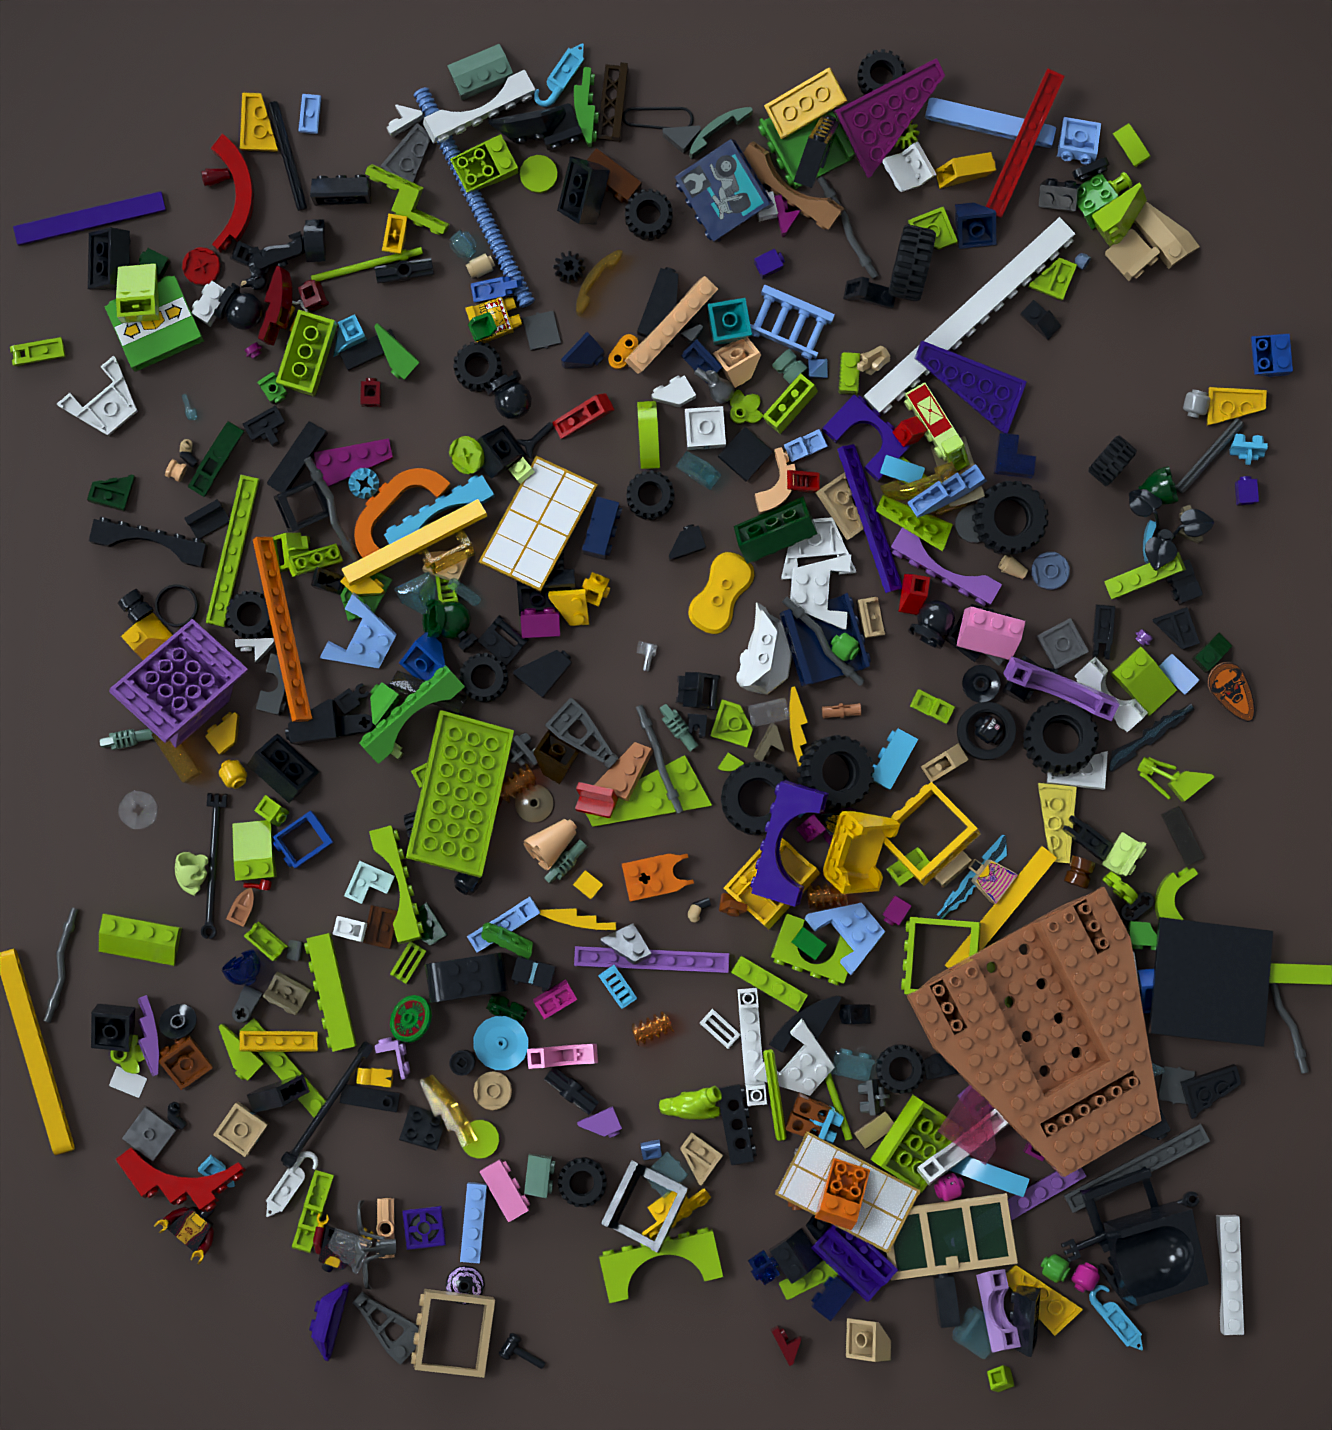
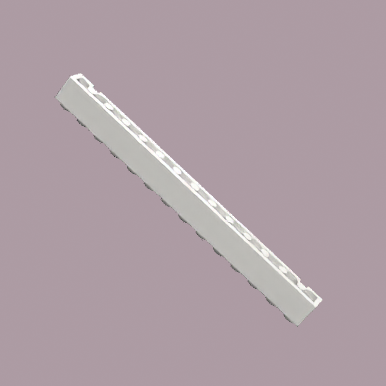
M1059 217L924 341L948 351L951 348L953 350L957 349L962 344V338L965 336L970 337L976 331L974 327L979 323L983 325L990 318L989 314L993 310L997 312L1004 305L1003 301L1007 297L1011 299L1018 293L1016 289L1021 284L1023 287L1032 280L1030 277L1035 272L1039 274L1046 267L1044 263L1049 259L1053 261L1060 254L1058 251L1062 247L1066 249L1074 241L1072 238L1075 233ZM918 347L864 395L863 399L872 409L874 408L878 411L879 414L881 412L887 413L893 407L891 405L893 401H900L905 396V391L909 387L913 389L920 382L919 378L923 374L927 376L930 373L914 359Z

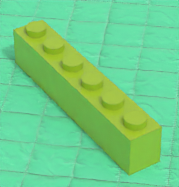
M331 933L306 938L307 943H304L306 954H310L311 957L309 962L310 971L315 974L316 978L313 981L315 992L319 991L320 999L317 1002L319 1010H323L325 1017L322 1018L324 1030H328L329 1037H326L328 1048H332V1052L355 1047L357 1046Z

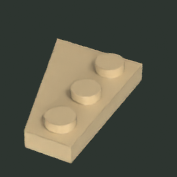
M844 472L816 491V494L846 540L863 530V525L857 507L854 506L851 489L848 487Z

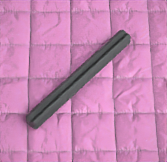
M1236 418L1175 486L1178 492L1184 493L1244 426L1240 419Z

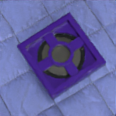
M442 1206L403 1210L407 1250L446 1245Z

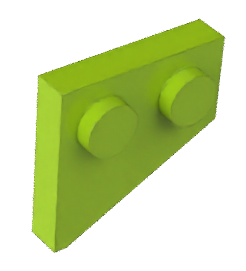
M1058 258L1049 268L1032 281L1028 287L1062 301L1077 264Z

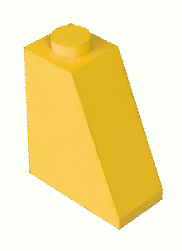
M988 152L953 158L936 169L935 172L939 188L941 189L986 177L996 171L992 154Z

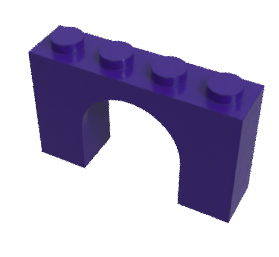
M853 395L827 422L822 431L837 443L854 425L863 423L876 428L882 440L881 449L864 467V470L878 482L884 476L880 471L885 456L889 455L899 459L909 449L910 445L903 447L892 433L895 430L894 426L888 421L885 423L881 420L879 412L874 408L872 410L866 406L867 402L861 396Z

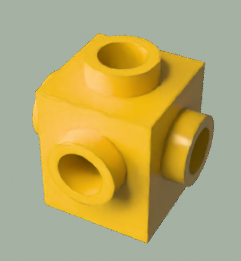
M593 572L589 579L585 578L581 589H586L587 602L599 606L603 597L607 598L610 587H608L610 579Z

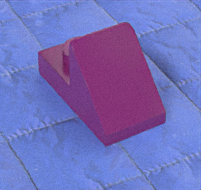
M782 195L774 196L778 211L777 219L781 236L784 237L800 215L801 210L786 213L785 211H788L787 201L782 199Z

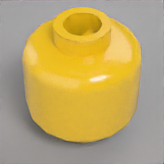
M229 759L221 764L219 776L226 787L237 789L245 784L247 772L240 761H231Z

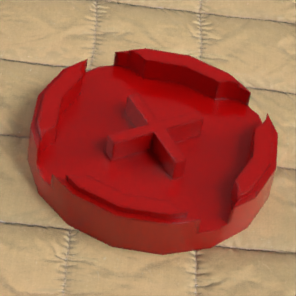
M198 247L189 251L182 263L185 277L191 283L201 286L215 281L221 268L217 255L212 250L204 247Z

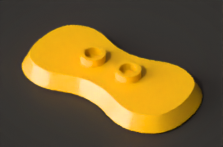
M732 552L722 553L714 559L711 564L706 587L692 600L688 610L690 621L697 628L711 634L721 633L728 628L732 621L735 602L750 587L754 580L752 564H747L744 557Z

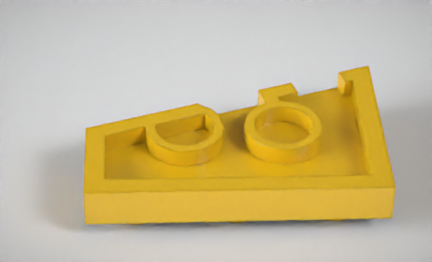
M242 93L240 150L278 152L262 94Z
M1209 387L1208 396L1210 397V404L1207 411V426L1265 410L1267 390Z

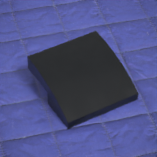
M744 427L719 454L718 458L747 482L772 455L773 451L750 430Z

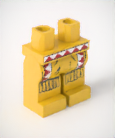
M499 297L480 305L465 308L469 321L476 316L487 312L491 313L497 330L493 336L479 340L483 344L513 333V329L523 325L519 314L509 317L507 311L517 308L513 297L506 299Z

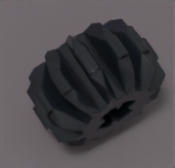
M568 251V256H565L562 252V259L556 257L555 261L558 264L553 265V269L557 270L555 276L561 275V282L567 278V284L571 283L572 278L574 282H578L577 276L583 277L584 275L581 271L586 269L584 265H581L584 263V259H578V253L572 257L571 251ZM567 264H568V266H569V264H572V266H573V270H572V271H571V269H569V271H566V265H567Z

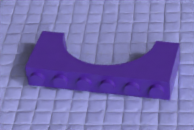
M785 780L777 784L775 789L776 800L770 808L771 819L765 827L767 834L760 846L762 854L756 862L755 869H757L756 877L752 878L750 887L752 888L751 894L796 907L800 905L804 886L795 882L784 869L780 855L782 836L790 822L800 814L808 812L820 814L824 812L829 793Z

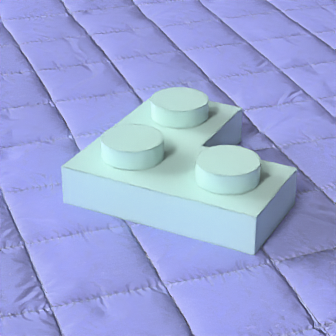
M359 861L344 896L362 904L369 887L388 894L395 876Z

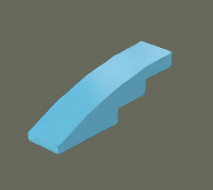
M969 1156L950 1170L1024 1197L1030 1180L1024 1176Z

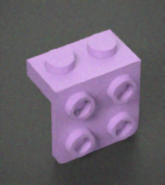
M391 1037L378 1040L379 1043L375 1045L376 1053L395 1050L401 1080L406 1079L410 1073L409 1062H405L404 1055L407 1054L405 1043H401L398 1039L392 1041Z

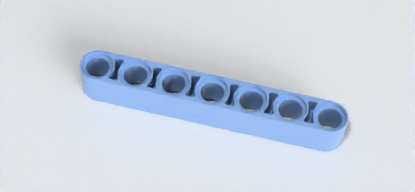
M929 98L925 118L934 122L1011 140L1016 139L1024 121L1023 118L938 98ZM1043 124L1034 145L1051 148L1056 127Z

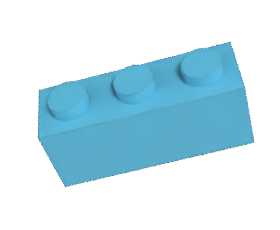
M899 728L896 731H891L887 738V741H889L887 748L882 747L878 758H880L878 764H873L872 766L874 767V773H871V777L874 778L873 782L887 790H891L918 741L917 738Z

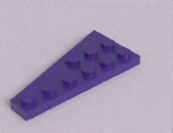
M921 341L914 359L999 431L1007 435L1027 381L928 342Z

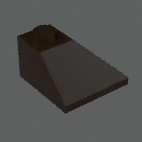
M548 729L533 753L543 775L560 784L580 753V750L560 740Z

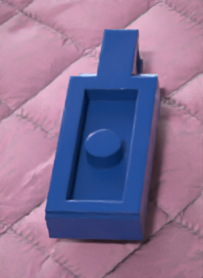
M506 276L470 284L474 303L513 294V289L523 287L522 279L511 281V277Z

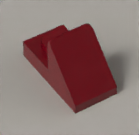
M777 1325L771 1331L789 1366L794 1363L801 1336L786 1342L789 1338L785 1330H780Z

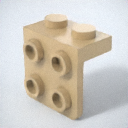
M1130 229L1120 243L1113 244L1106 250L1105 256L1130 281L1133 277L1135 279L1140 277L1145 272L1143 268L1147 265L1151 267L1158 260L1157 256L1160 251L1156 246L1151 249L1135 230Z

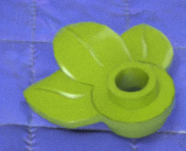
M740 390L734 392L730 399L732 407L730 410L731 420L738 424L745 421L749 423L760 421L763 417V414L757 410L760 405V396L757 394L744 396ZM740 411L743 415L739 416L736 412Z
M133 1035L130 1051L124 1052L122 1058L118 1057V1051L111 1050L110 1053L111 1059L115 1063L120 1064L125 1072L131 1074L140 1072L138 1062L145 1059L140 1046L137 1045V1035Z

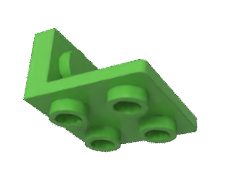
M1102 173L1081 184L1078 194V207L1091 230L1096 227L1091 215L1119 197Z

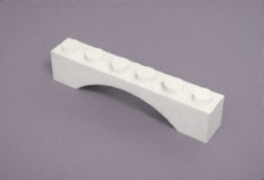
M522 70L508 77L499 94L484 106L464 112L439 110L424 117L423 125L433 143L438 141L442 143L454 133L458 135L471 125L475 127L481 124L483 119L487 117L490 119L494 118L504 109L508 111L521 101L525 103L531 100L535 88L526 71Z
M994 1109L970 1130L921 1164L917 1171L930 1186L1010 1124Z
M1216 1215L1221 1267L1220 1331L1224 1335H1244L1240 1218L1237 1215Z

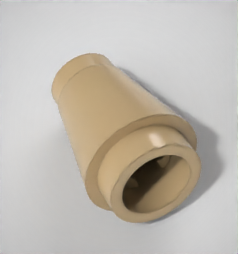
M1004 555L998 565L1001 572L1023 579L1028 572V569L1011 555Z

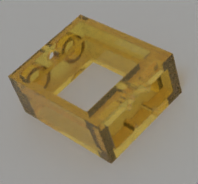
M463 529L454 533L460 546L435 558L431 557L427 548L417 552L418 555H423L422 561L426 569L430 568L432 573L436 574L475 555L472 544Z

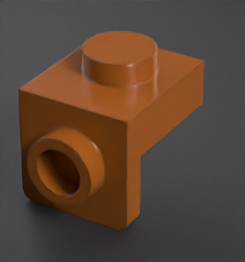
M722 893L719 911L729 916L737 917L747 912L748 904L738 902L728 893Z

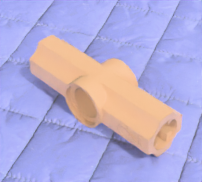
M394 1198L377 1199V1236H384V1239H395ZM383 1223H388L391 1226L389 1233H384L381 1230ZM395 1254L385 1255V1257L379 1258H394Z

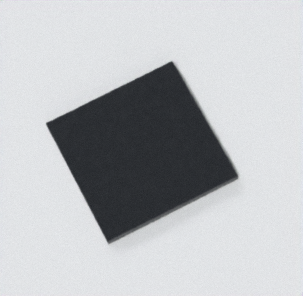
M1159 917L1149 1034L1264 1047L1273 931Z

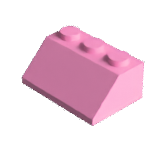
M975 607L964 609L956 646L1010 660L1022 639L1025 621Z

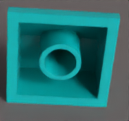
M746 298L708 304L707 310L714 345L731 343L752 336Z

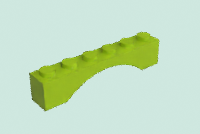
M392 825L369 831L374 851L390 864L398 881L400 902L397 916L393 922L397 942L404 944L422 939L421 933H424L422 923L417 921L416 915L419 914L417 904H413L411 896H414L413 887L408 885L407 878L410 877L407 866L403 867L402 859H405L403 849L398 847L397 841L400 840L398 830H394Z

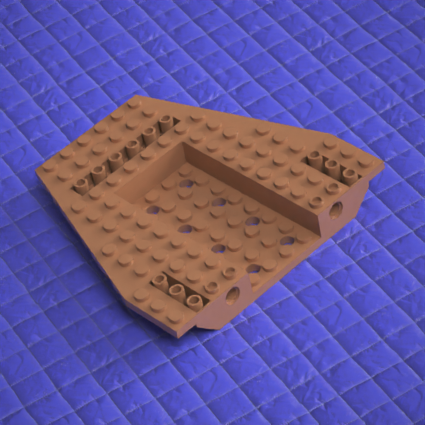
M1100 887L1086 896L1059 906L935 975L921 988L906 995L932 1047L1062 1177H1066L1161 1121L1131 938L1105 887ZM1021 944L1027 946V953L1025 955H1022L1019 951ZM989 962L995 965V970L992 973L987 970ZM1040 978L1045 982L1043 989L1037 987V981ZM1008 996L1013 1001L1012 1006L1009 1008L1004 1003L1005 998ZM1056 1013L1062 1015V1021L1059 1024L1054 1020ZM1024 1031H1028L1031 1034V1038L1027 1042L1022 1039ZM1074 1047H1077L1080 1051L1077 1058L1072 1056V1049ZM1043 1065L1048 1070L1044 1077L1039 1072L1040 1067Z

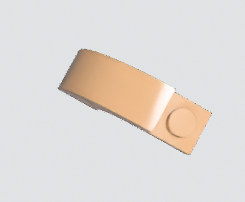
M782 447L774 450L780 474L777 484L767 491L755 493L754 497L759 514L781 506L792 492V490H787V470H795V464H786L789 463L787 451L783 452Z

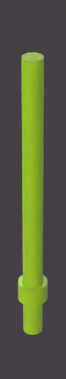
M421 247L411 250L403 249L401 254L396 253L311 275V279L319 282L399 260L407 261L411 257L422 255L423 251Z

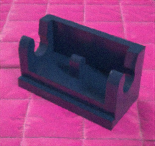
M697 339L681 355L694 371L698 367L705 372L713 370L719 374L722 371L723 367Z

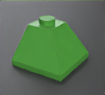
M382 682L380 685L376 684L370 692L373 694L370 700L372 722L374 725L386 719L401 699L398 693Z

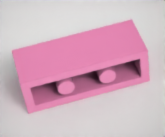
M499 1159L480 1170V1174L507 1221L510 1222L529 1211L528 1206L530 1202L525 1194L522 1196L518 1189L521 1187L516 1178H511L509 1174L511 1169L507 1162H502Z

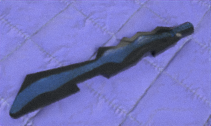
M1188 704L1181 710H1173L1170 715L1163 716L1160 721H1155L1153 727L1143 729L1141 738L1113 750L1109 771L1113 772L1137 755L1135 751L1145 744H1153L1164 735L1167 729L1170 727L1173 729L1185 719L1187 714L1195 710L1194 707Z

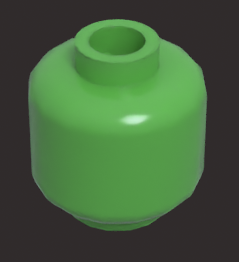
M843 633L840 636L836 635L830 643L833 645L832 652L843 661H848L849 659L852 661L860 650L858 641L847 633Z
M1053 1254L1050 1257L1046 1256L1041 1263L1043 1276L1054 1283L1064 1282L1071 1271L1069 1262L1057 1254Z

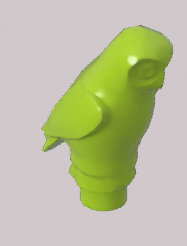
M716 1086L703 1088L698 1091L682 1092L676 1097L661 1099L659 1109L664 1115L683 1119H716L720 1115V1107L715 1105L716 1102L722 1099V1095Z

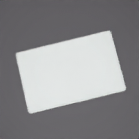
M117 1066L109 1086L139 1098L147 1078L138 1074L127 1073Z

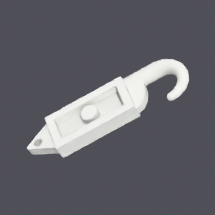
M301 1152L293 1167L287 1169L266 1200V1217L279 1211L282 1212L304 1181L305 1173L299 1166L305 1158H311L314 1162L313 1169L317 1168L318 1158L313 1152Z

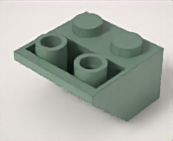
M528 1155L524 1194L547 1198L548 1193L551 1194L553 1180H550V1174H554L555 1161H552V1156Z

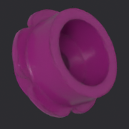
M258 342L250 345L245 349L246 357L256 358L262 354L260 350L263 347L259 346Z

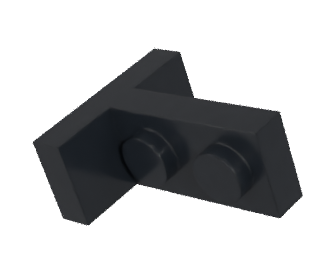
M859 277L846 282L844 300H860L888 309L894 307L895 297L888 293L889 287L869 282L870 278Z

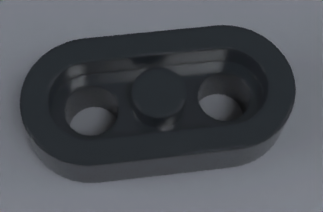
M1104 157L1074 170L1072 174L1075 180L1079 179L1081 182L1090 178V174L1095 172L1099 174L1107 171V166L1110 164L1107 157Z

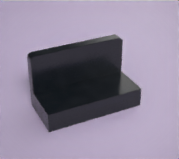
M218 499L184 518L198 539L230 521Z

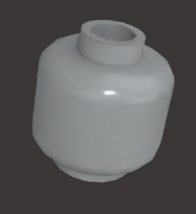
M1193 389L1192 392H1188L1183 405V409L1188 412L1187 416L1199 419V415H1206L1210 404V397L1207 396L1206 392Z

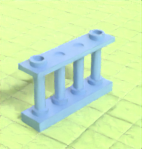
M764 285L761 295L764 296L763 305L754 325L750 324L752 336L765 337L800 352L801 356L806 359H816L818 352L813 351L824 325L827 323L831 325L835 314ZM776 301L781 303L782 309L772 332L762 329L761 326L771 303ZM795 309L799 311L798 314L800 315L789 340L778 336L789 310ZM811 316L816 318L817 324L807 347L797 344L796 341L806 318Z

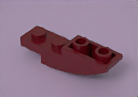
M276 266L269 289L266 292L264 301L269 304L258 336L259 340L271 346H274L280 328L286 330L292 307V281L290 273L280 266Z

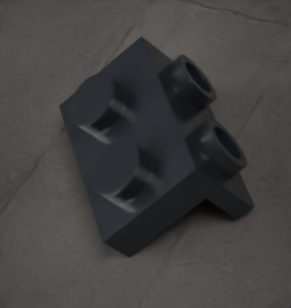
M1055 178L1044 180L1040 184L1039 207L1076 211L1081 184H1076V181L1073 180L1058 182Z

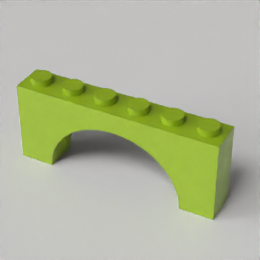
M708 1227L697 1229V1233L694 1234L689 1232L679 1233L678 1237L673 1239L667 1236L660 1253L640 1243L641 1246L633 1248V1245L621 1247V1251L614 1252V1249L603 1251V1255H599L609 1303L629 1299L628 1285L635 1270L645 1261L660 1255H676L691 1261L700 1270L704 1281L723 1277L713 1229L709 1230Z

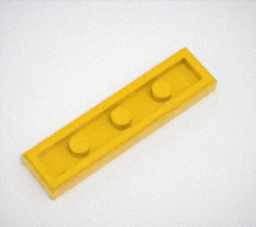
M239 1032V1052L318 1051V1032Z

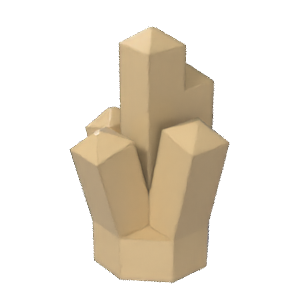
M879 346L869 352L860 354L861 361L857 363V370L865 371L869 375L879 371L885 364L890 362L888 350L883 346Z

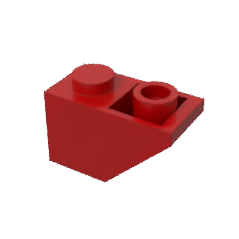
M904 574L898 612L918 614L928 596L930 577Z

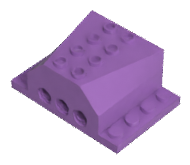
M191 619L113 685L109 692L164 743L170 740L173 746L177 748L230 701L234 683L243 677L248 669L197 622Z

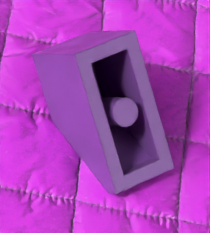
M613 1106L577 1121L579 1127L602 1136L608 1135L609 1138L620 1134L619 1130L622 1129Z

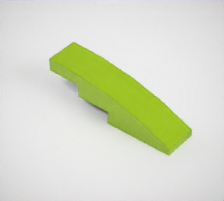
M315 1170L297 1226V1232L292 1244L293 1249L311 1253L315 1228L319 1224L317 1214L320 1212L319 1220L321 1221L334 1175Z

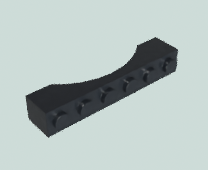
M100 517L99 520H93L89 536V542L92 544L112 547L129 540L152 541L170 549L182 563L200 568L204 567L208 545L204 544L202 539L193 538L192 541L186 540V536L174 534V537L168 536L166 531L156 529L155 532L148 531L147 527L137 525V528L129 527V523L118 521V524L111 523V519Z

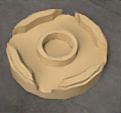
M495 1071L486 1072L475 1082L474 1097L483 1108L497 1110L505 1106L511 1099L512 1086L509 1079L502 1073Z

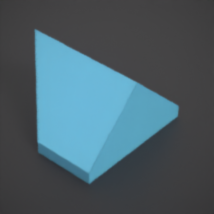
M355 314L338 322L339 328L333 357L367 340Z

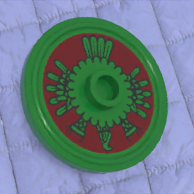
M411 995L403 998L395 1006L390 1018V1029L396 1039L405 1043L417 1041L426 1033L432 1017L431 1007L427 1000L417 995Z

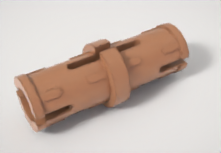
M840 703L836 706H822L823 719L832 717L843 719L847 716H861L860 703L851 705Z

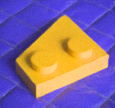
M586 589L549 591L548 597L570 626L589 625Z

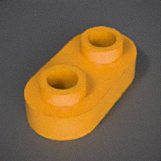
M624 335L609 354V365L613 369L620 370L627 365L624 360L638 346V340L634 335ZM626 341H632V346H626ZM620 356L622 359L620 362H616L614 358Z

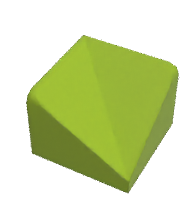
M1002 1365L987 1371L991 1390L1001 1392L1014 1387L1009 1367Z

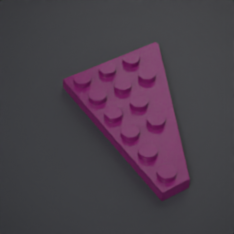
M937 58L834 111L867 178L872 176L898 141L901 134L909 126L912 119L923 107V104L944 78L945 74Z

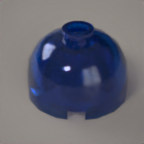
M253 949L242 952L243 956L237 959L236 956L233 957L222 967V973L232 984H246L248 986L257 980L256 976L260 972L261 962Z

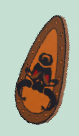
M1223 662L1216 665L1208 677L1210 692L1232 715L1247 722L1252 721L1255 713L1254 699L1243 670L1231 662Z

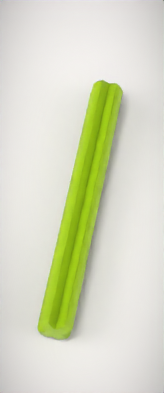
M769 1049L763 1052L775 1136L777 1141L786 1140L787 1136L775 1055L773 1050Z

